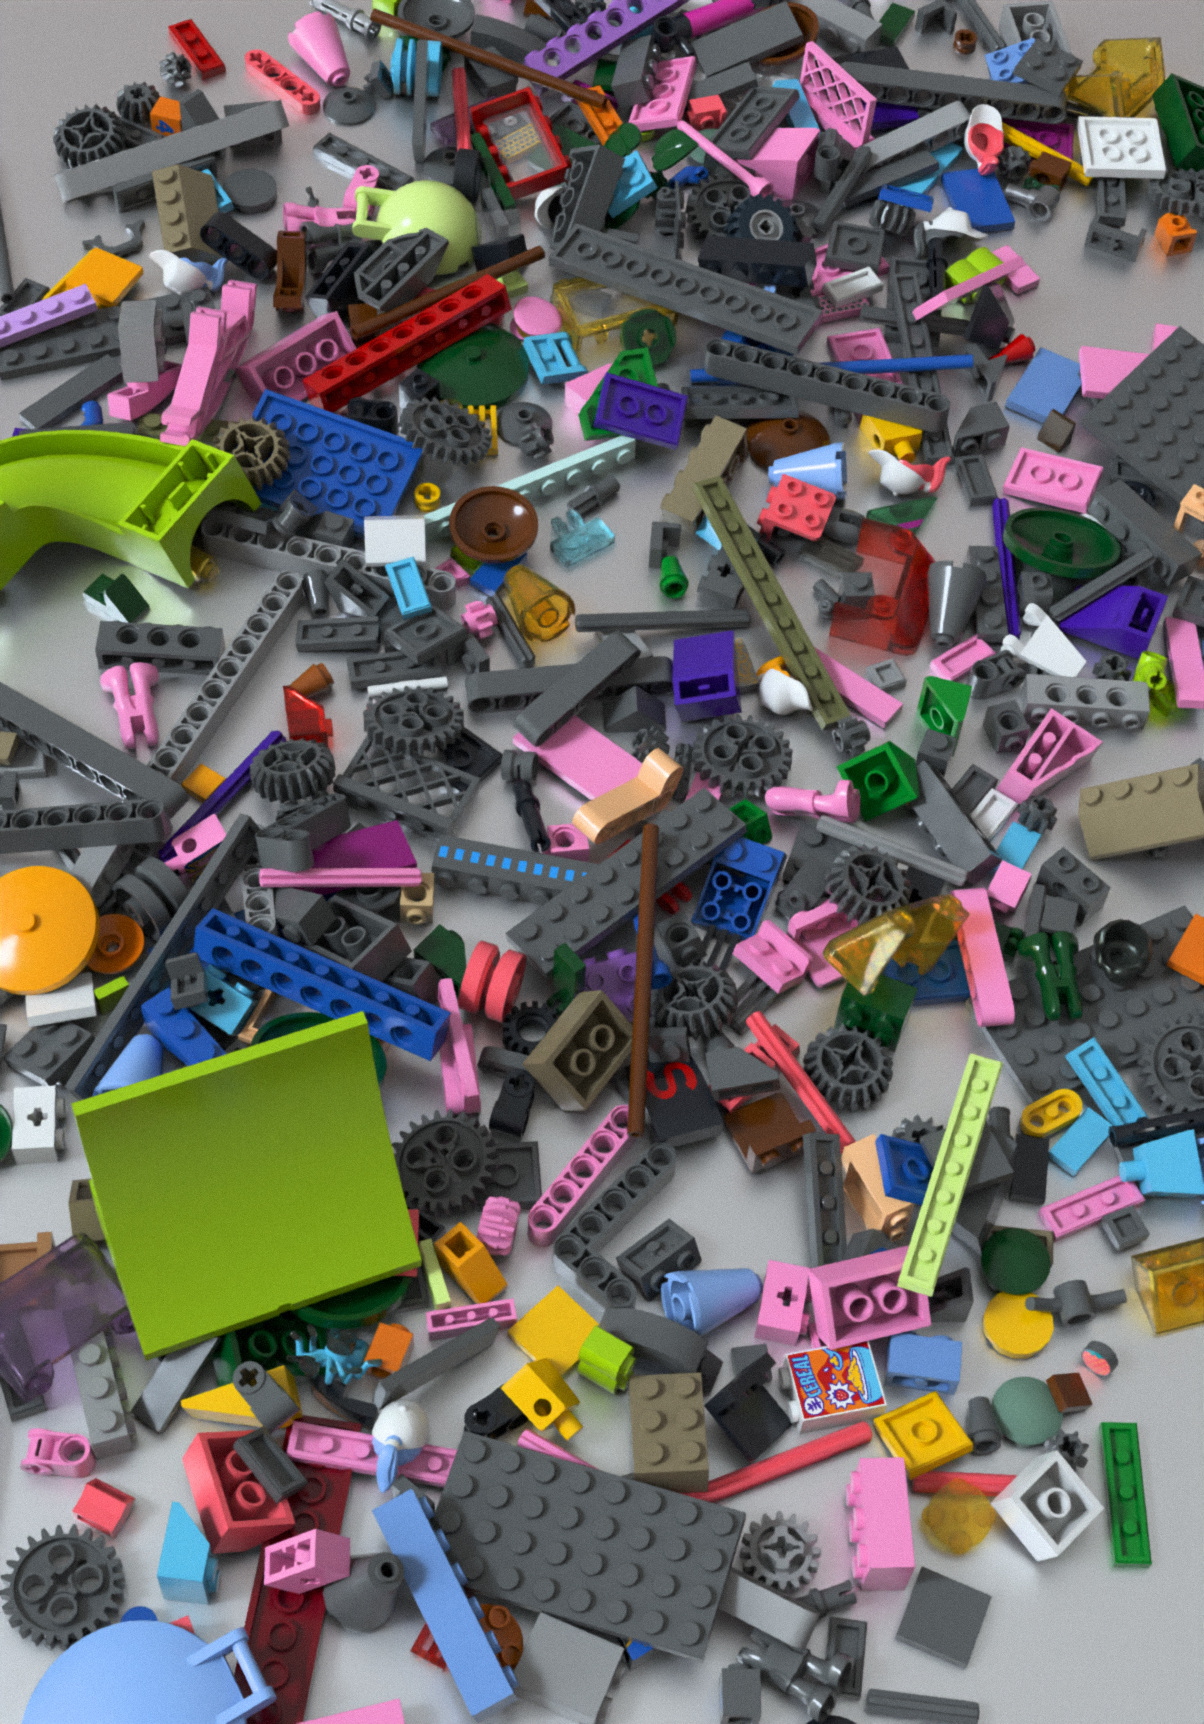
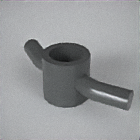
M1072 1280L1056 1286L1053 1289L1054 1298L1028 1297L1025 1301V1307L1029 1311L1059 1312L1063 1326L1074 1327L1095 1319L1097 1316L1095 1309L1127 1303V1297L1124 1289L1090 1295L1086 1281Z

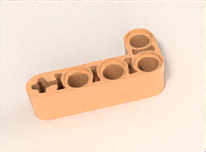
M660 748L654 749L645 758L637 777L585 803L575 813L572 825L595 844L608 840L634 826L639 821L658 813L667 806L683 774V767Z

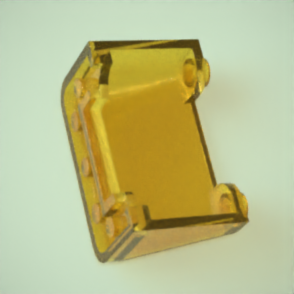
M1161 37L1104 39L1093 51V62L1096 64V69L1090 75H1075L1064 91L1067 94V99L1105 117L1134 118L1153 100L1152 94L1166 80Z
M953 895L934 896L888 910L832 938L823 949L822 954L830 965L857 990L866 995L872 993L879 984L877 979L891 959L895 960L901 967L906 966L908 962L918 965L920 968L917 971L921 975L930 973L970 913L962 907V902Z

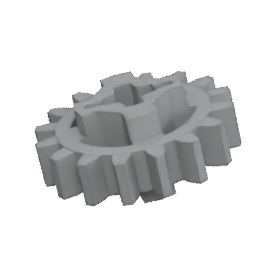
M777 1511L775 1520H771L765 1513L761 1518V1526L752 1521L749 1527L751 1534L744 1533L741 1542L746 1547L740 1549L739 1557L748 1560L743 1564L742 1570L743 1572L753 1571L754 1578L763 1581L771 1587H777V1590L783 1593L786 1586H790L791 1590L797 1593L800 1588L799 1581L808 1585L812 1579L809 1572L817 1573L819 1563L813 1559L820 1558L821 1548L812 1546L817 1542L818 1535H807L809 1523L806 1521L800 1526L795 1523L796 1514L794 1513L790 1516L789 1520L783 1519L781 1511ZM772 1532V1536L767 1541H760V1544H757L764 1535ZM775 1548H781L783 1555H786L785 1558H780ZM800 1562H804L797 1571L789 1574V1569L793 1565H800ZM762 1565H765L771 1572L767 1571Z

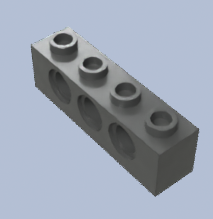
M100 621L95 652L99 669L124 666L126 670H129L131 664L143 662L156 666L158 672L209 675L225 651L223 628Z

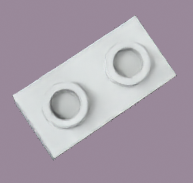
M56 1085L14 1088L12 1151L17 1165L59 1162V1149L65 1148L64 1128L59 1129V1120L65 1118L66 1107L65 1099L58 1096Z

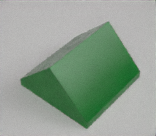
M928 676L924 678L916 715L926 728L957 738L952 754L953 757L964 722L972 686Z
M891 741L885 742L836 767L843 780H852L854 789H859L861 798L860 812L865 821L919 797L915 759Z

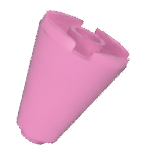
M321 11L313 12L294 24L296 29L293 34L289 32L288 42L292 49L329 86H342L350 76V69L337 22L331 13L327 12L328 15H322Z

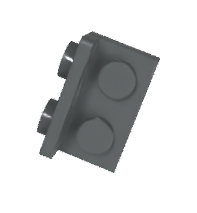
M670 1218L616 1257L619 1268L640 1284L643 1295L648 1300H652L661 1293L662 1283L668 1282V1278L664 1277L667 1273L692 1270L702 1261L695 1237Z

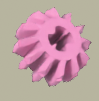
M490 1196L486 1200L476 1238L485 1246L489 1254L507 1256L511 1252L519 1225L521 1210L519 1202L502 1196Z

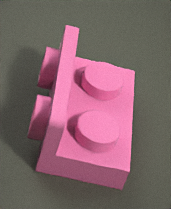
M769 919L762 922L756 935L737 943L732 953L778 994L803 982L813 961V957Z

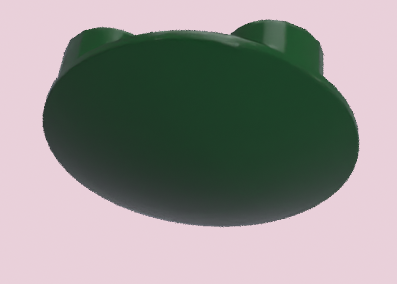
M1007 1228L994 1233L986 1241L981 1252V1266L992 1289L1011 1295H1025L1039 1290L1046 1281L1050 1272V1256L1043 1242L1031 1232L1019 1228Z

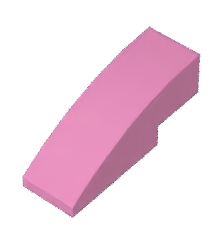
M165 361V371L160 372L159 381L127 383V387L108 393L110 416L132 421L156 407L176 387L182 364Z

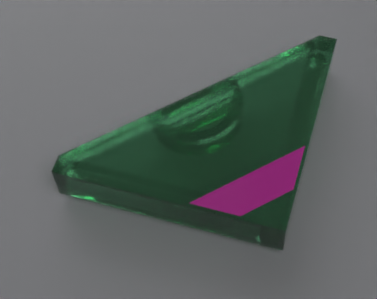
M932 496L870 509L866 514V520L915 540L934 509L937 497Z

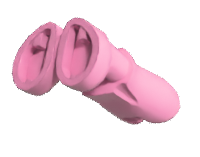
M284 202V229L286 231H300V225L304 221H313L324 227L334 226L335 224H351L356 221L357 209L351 207L323 208L318 205L310 207L294 202Z
M143 662L133 663L129 668L136 695H129L128 675L124 666L112 667L100 677L102 689L107 694L114 695L115 703L113 706L118 713L120 735L127 750L136 749L135 734L144 732L148 746L158 744L159 731L153 710L154 697L151 696L150 689L157 685L159 672L156 666Z
M840 780L834 794L822 795L819 790H804L786 786L770 788L765 794L766 804L779 816H810L819 820L822 815H826L844 823H856L860 813L859 789H854L852 780Z

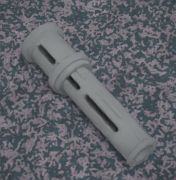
M310 0L312 7L325 13H331L333 17L346 23L349 30L353 32L359 31L369 40H374L381 30V25L372 22L370 17L365 15L364 11L359 8L351 9L335 0Z

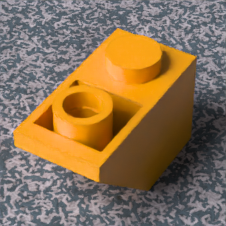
M459 1222L434 1243L440 1267L476 1304L492 1301L508 1287L507 1282L485 1246L462 1222Z

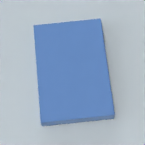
M1040 347L1007 398L1005 407L1041 423L1046 421L1052 409L1065 415L1082 388L1081 379L1078 376L1080 364Z

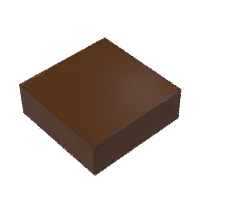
M1079 1372L1056 1374L1046 1380L1059 1413L1084 1411L1093 1405Z

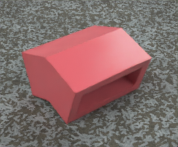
M95 1478L86 1483L81 1498L72 1512L75 1519L115 1539L126 1522L136 1498Z

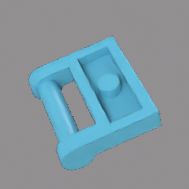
M568 332L524 337L523 347L542 385L571 381L589 373L587 368L581 365L572 347L573 340ZM558 349L563 351L570 367L566 366Z

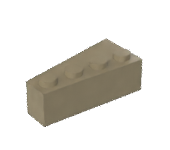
M717 415L711 424L705 425L701 433V442L698 447L691 449L687 459V466L684 471L680 470L675 477L672 492L670 494L666 493L662 499L660 509L663 514V522L681 524V530L692 535L696 534L695 532L706 514L692 490L694 483L718 476L722 477L725 485L726 479L733 480L737 474L736 468L738 463L744 464L748 458L747 428Z

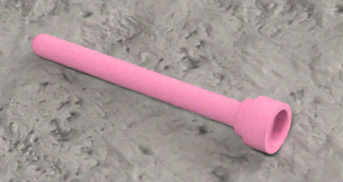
M683 120L678 122V130L685 132L699 144L700 148L747 184L753 197L762 194L764 199L767 195H771L773 184L766 178L754 177Z

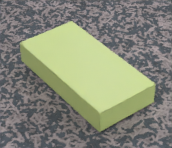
M432 1239L419 1241L418 1248L422 1259L425 1280L434 1309L451 1308V1300Z

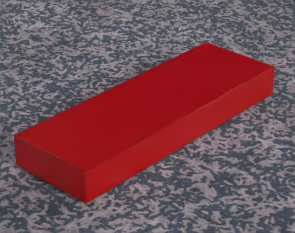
M192 19L168 26L169 35L202 80L226 72L225 64Z

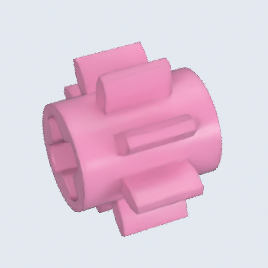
M478 600L465 605L467 612L461 614V623L467 629L468 634L473 633L475 638L479 637L480 639L492 635L491 627L498 624L493 607L490 604L484 605L482 601L479 602Z

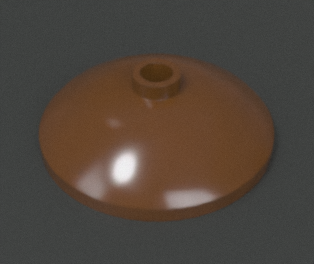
M787 2L803 34L804 41L757 62L777 66L792 63L803 57L806 43L811 41L816 43L819 37L820 27L816 14L805 5ZM775 5L769 6V7H767V8H765V9H763V10H761V11H764V10H766V9H768V8H770V7H773V6H775Z
M799 410V418H754L747 428L748 455L756 465L768 472L769 466L774 465V460L830 445V438L826 428L818 419Z
M487 486L466 493L455 503L450 514L449 530L455 545L470 558L486 563H504L522 556L532 547L538 534V517L533 505L520 493L505 487Z

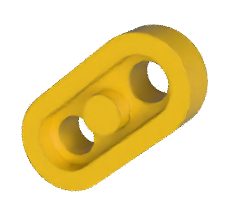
M1056 1090L1028 1105L1023 1110L1019 1122L1020 1128L1025 1135L1046 1138L1074 1123L1079 1118L1083 1107L1082 1100L1072 1090ZM1059 1107L1066 1108L1068 1112H1061L1059 1110ZM1036 1121L1040 1123L1041 1127H1036L1031 1122Z

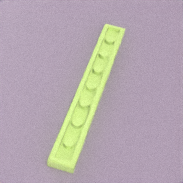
M971 1053L969 1055L897 1287L930 1297L933 1296L1001 1074L1003 1062Z

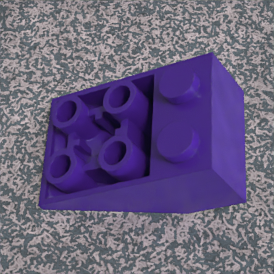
M1077 585L1075 591L1080 589L1084 585ZM1117 586L1063 619L1059 629L1067 634L1139 659L1142 651L1148 650L1168 596L1141 586Z
M734 630L674 640L672 678L674 702L682 722L742 713Z

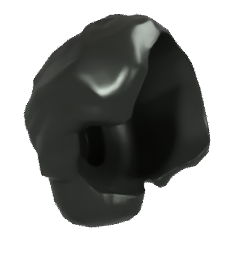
M1118 919L1107 923L1094 935L1093 943L1096 965L1098 969L1104 971L1105 976L1113 984H1123L1126 980L1146 971L1153 951L1151 937L1142 926L1130 920Z

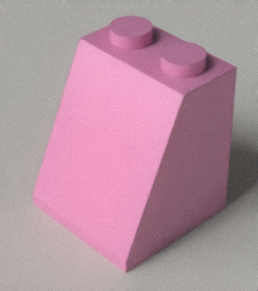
M776 128L751 160L735 158V161L754 177H764L773 184L772 195L785 200H794L813 172L820 129Z

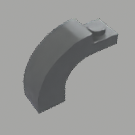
M630 1308L606 1309L599 1327L633 1346V1357L653 1361L676 1374L701 1372L703 1393H711L723 1361L706 1348L707 1340L677 1322L650 1312Z

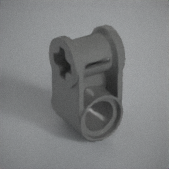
M294 489L278 508L279 511L272 519V523L281 534L292 538L307 523L318 508Z
M1004 650L991 657L976 661L972 665L966 685L972 686L971 697L982 700L1018 687L1024 682L1027 673L1023 669H1019L1015 664L1010 650Z
M244 1362L234 1371L233 1384L236 1390L271 1435L300 1410L281 1385L277 1384L272 1376L257 1362ZM255 1378L257 1384L252 1387L250 1382Z

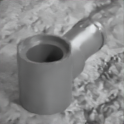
M1009 183L1005 191L1006 200L1022 204L1028 209L1030 215L1038 221L1047 220L1061 199L1059 191L1049 185L1042 186L1039 190L1035 188L1030 190Z

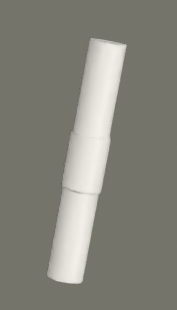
M444 676L367 686L368 697L373 698L382 697L381 692L383 691L393 694L392 688H396L400 692L404 691L405 686H408L410 690H415L417 686H421L422 691H426L430 687L433 690L448 688L447 677Z

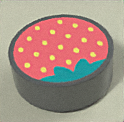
M1091 1341L1081 1352L1084 1364L1099 1376H1109L1118 1366L1116 1354L1109 1346L1102 1342Z

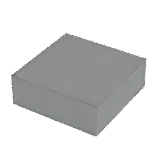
M894 658L866 667L865 674L869 681L886 693L906 686L907 680Z

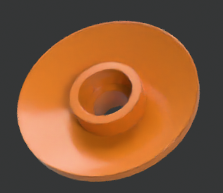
M122 914L100 916L98 942L86 966L102 974L123 972L132 967L143 953L145 939L142 929L136 921ZM112 946L119 947L115 951L108 952L109 948Z

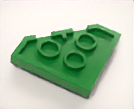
M648 348L621 351L607 371L611 374L658 387ZM603 378L578 414L585 441L621 436L620 434L593 427Z

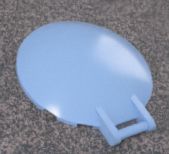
M150 1620L126 1621L101 1628L83 1637L62 1653L37 1684L28 1702L21 1724H247L246 1719L272 1704L277 1699L273 1687L267 1686L247 1644L249 1636L244 1627L234 1629L208 1644L197 1635L169 1623ZM231 1652H234L253 1692L247 1698H244L225 1657Z

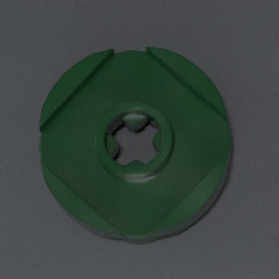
M644 309L637 311L621 324L620 344L622 350L648 348L653 366L666 361L672 352V348L675 347V327L667 316L657 312V310ZM645 330L649 334L654 335L650 346L642 341Z

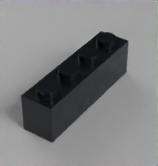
M707 235L698 256L699 267L744 283L808 288L817 266L814 243Z

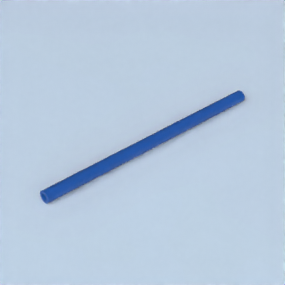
M973 355L821 362L820 364L860 374L973 369ZM704 369L690 370L691 384L733 382L708 375Z

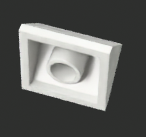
M424 515L364 517L366 567L385 566L386 564L413 556L417 565H426Z

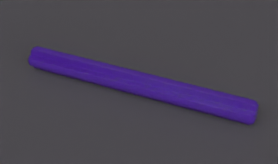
M996 498L992 509L1008 635L1011 634L1020 639L1022 633L1014 555L1003 541L1004 527L1010 516L1009 501L1006 498Z
M271 731L165 843L164 848L158 852L160 854V861L164 863L178 856L171 843L173 839L213 814L218 816L251 781L250 764L253 763V757L259 755V751L267 750L269 745H277L280 741L286 742V738L280 731Z

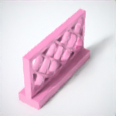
M813 41L806 43L800 85L816 122L825 130L828 128L837 129L838 133L843 136V139L851 144L854 151L859 146L875 140L870 135L877 99ZM813 56L816 57L819 68L816 67ZM828 69L831 70L835 82H832ZM819 70H820V72H821V75H822V78H823V81H824L825 86L822 85V82H821V79H820V76H819V73H818ZM844 83L848 86L851 97H848ZM834 85L837 87L841 100H838ZM861 99H863L866 102L865 111ZM850 100L853 101L857 115H854Z

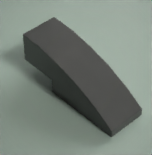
M475 15L471 28V45L481 49L493 46L505 58L524 64L525 57L534 50L539 52L546 48L547 43L522 28L492 17Z

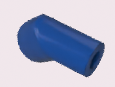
M687 166L670 178L668 183L672 189H675V181H678L679 188L685 184L698 185L700 180L706 181L709 172L703 166Z
M93 400L85 402L81 407V411H84L86 421L81 425L103 424L101 406Z

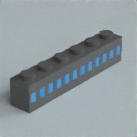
M440 834L431 872L434 873V884L444 888L455 887L470 890L475 894H492L507 900L518 899L543 906L599 864Z

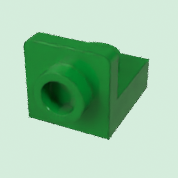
M746 799L729 808L746 824L747 832L741 837L760 844H765L772 839L773 836L766 812Z

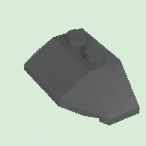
M428 228L420 229L416 233H407L388 239L354 272L358 299L383 312L413 300L433 280L449 240Z

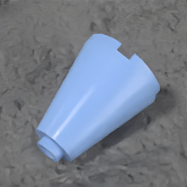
M837 442L774 460V465L768 468L769 483L778 487L782 475L786 474L833 493L838 501L846 500L847 491H843V483H847L846 451H842L844 443Z
M149 1034L134 1036L96 1086L92 1097L162 1075V1044Z
M749 1268L673 1271L664 1276L668 1278V1282L661 1285L662 1304L666 1318L672 1321L675 1320V1322L687 1327L700 1336H703L757 1303L763 1291L761 1278Z

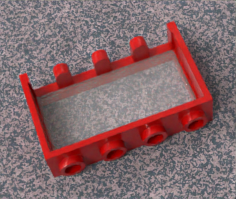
M530 87L470 108L476 133L480 132L514 201L563 182L568 184L569 181L564 178L566 169L572 168L571 162L567 155H562L560 139L558 135L553 136L551 121L548 115L543 116L541 100L538 95H533Z

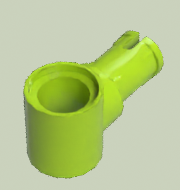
M1142 651L1132 680L1146 682L1149 688L1162 689L1167 680L1164 669L1168 659L1154 652Z

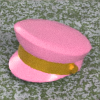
M524 297L514 307V318L510 323V330L516 337L524 340V337L557 333L562 326V317L558 309L550 302L538 297Z

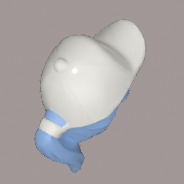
M156 250L149 255L163 269L164 285L179 295L204 287H209L210 292L218 291L224 281L225 265L229 261L226 258H221L211 266L206 262L195 263L188 258L180 259L166 250Z
M399 1399L386 1405L379 1414L372 1430V1444L378 1456L376 1476L381 1493H385L392 1486L398 1473V1466L413 1461L428 1441V1417L422 1407L411 1400Z

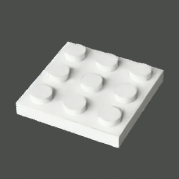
M1078 117L1077 129L1085 177L1164 179L1166 168L1157 118Z

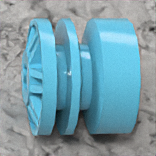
M397 38L391 58V79L394 94L402 95L403 83H406L407 95H412L415 87L416 72L415 39L409 40L408 51H405L404 39ZM428 40L430 57L428 97H439L442 79V41Z

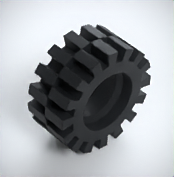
M532 1001V1007H528L527 1002H522L520 1010L515 1005L511 1008V1014H506L505 1022H503L502 1041L505 1049L529 1056L541 1040L534 1042L524 1040L520 1036L521 1029L525 1026L535 1025L541 1027L546 1035L558 1020L557 1011L553 1008L548 1012L549 1005L543 1003L542 1007L539 1008L538 1001Z

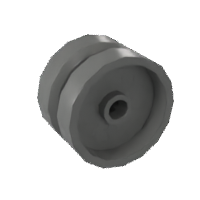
M148 857L135 868V876L126 874L112 887L113 895L124 914L136 921L143 934L153 941L160 939L189 894L177 875L165 863L155 857Z

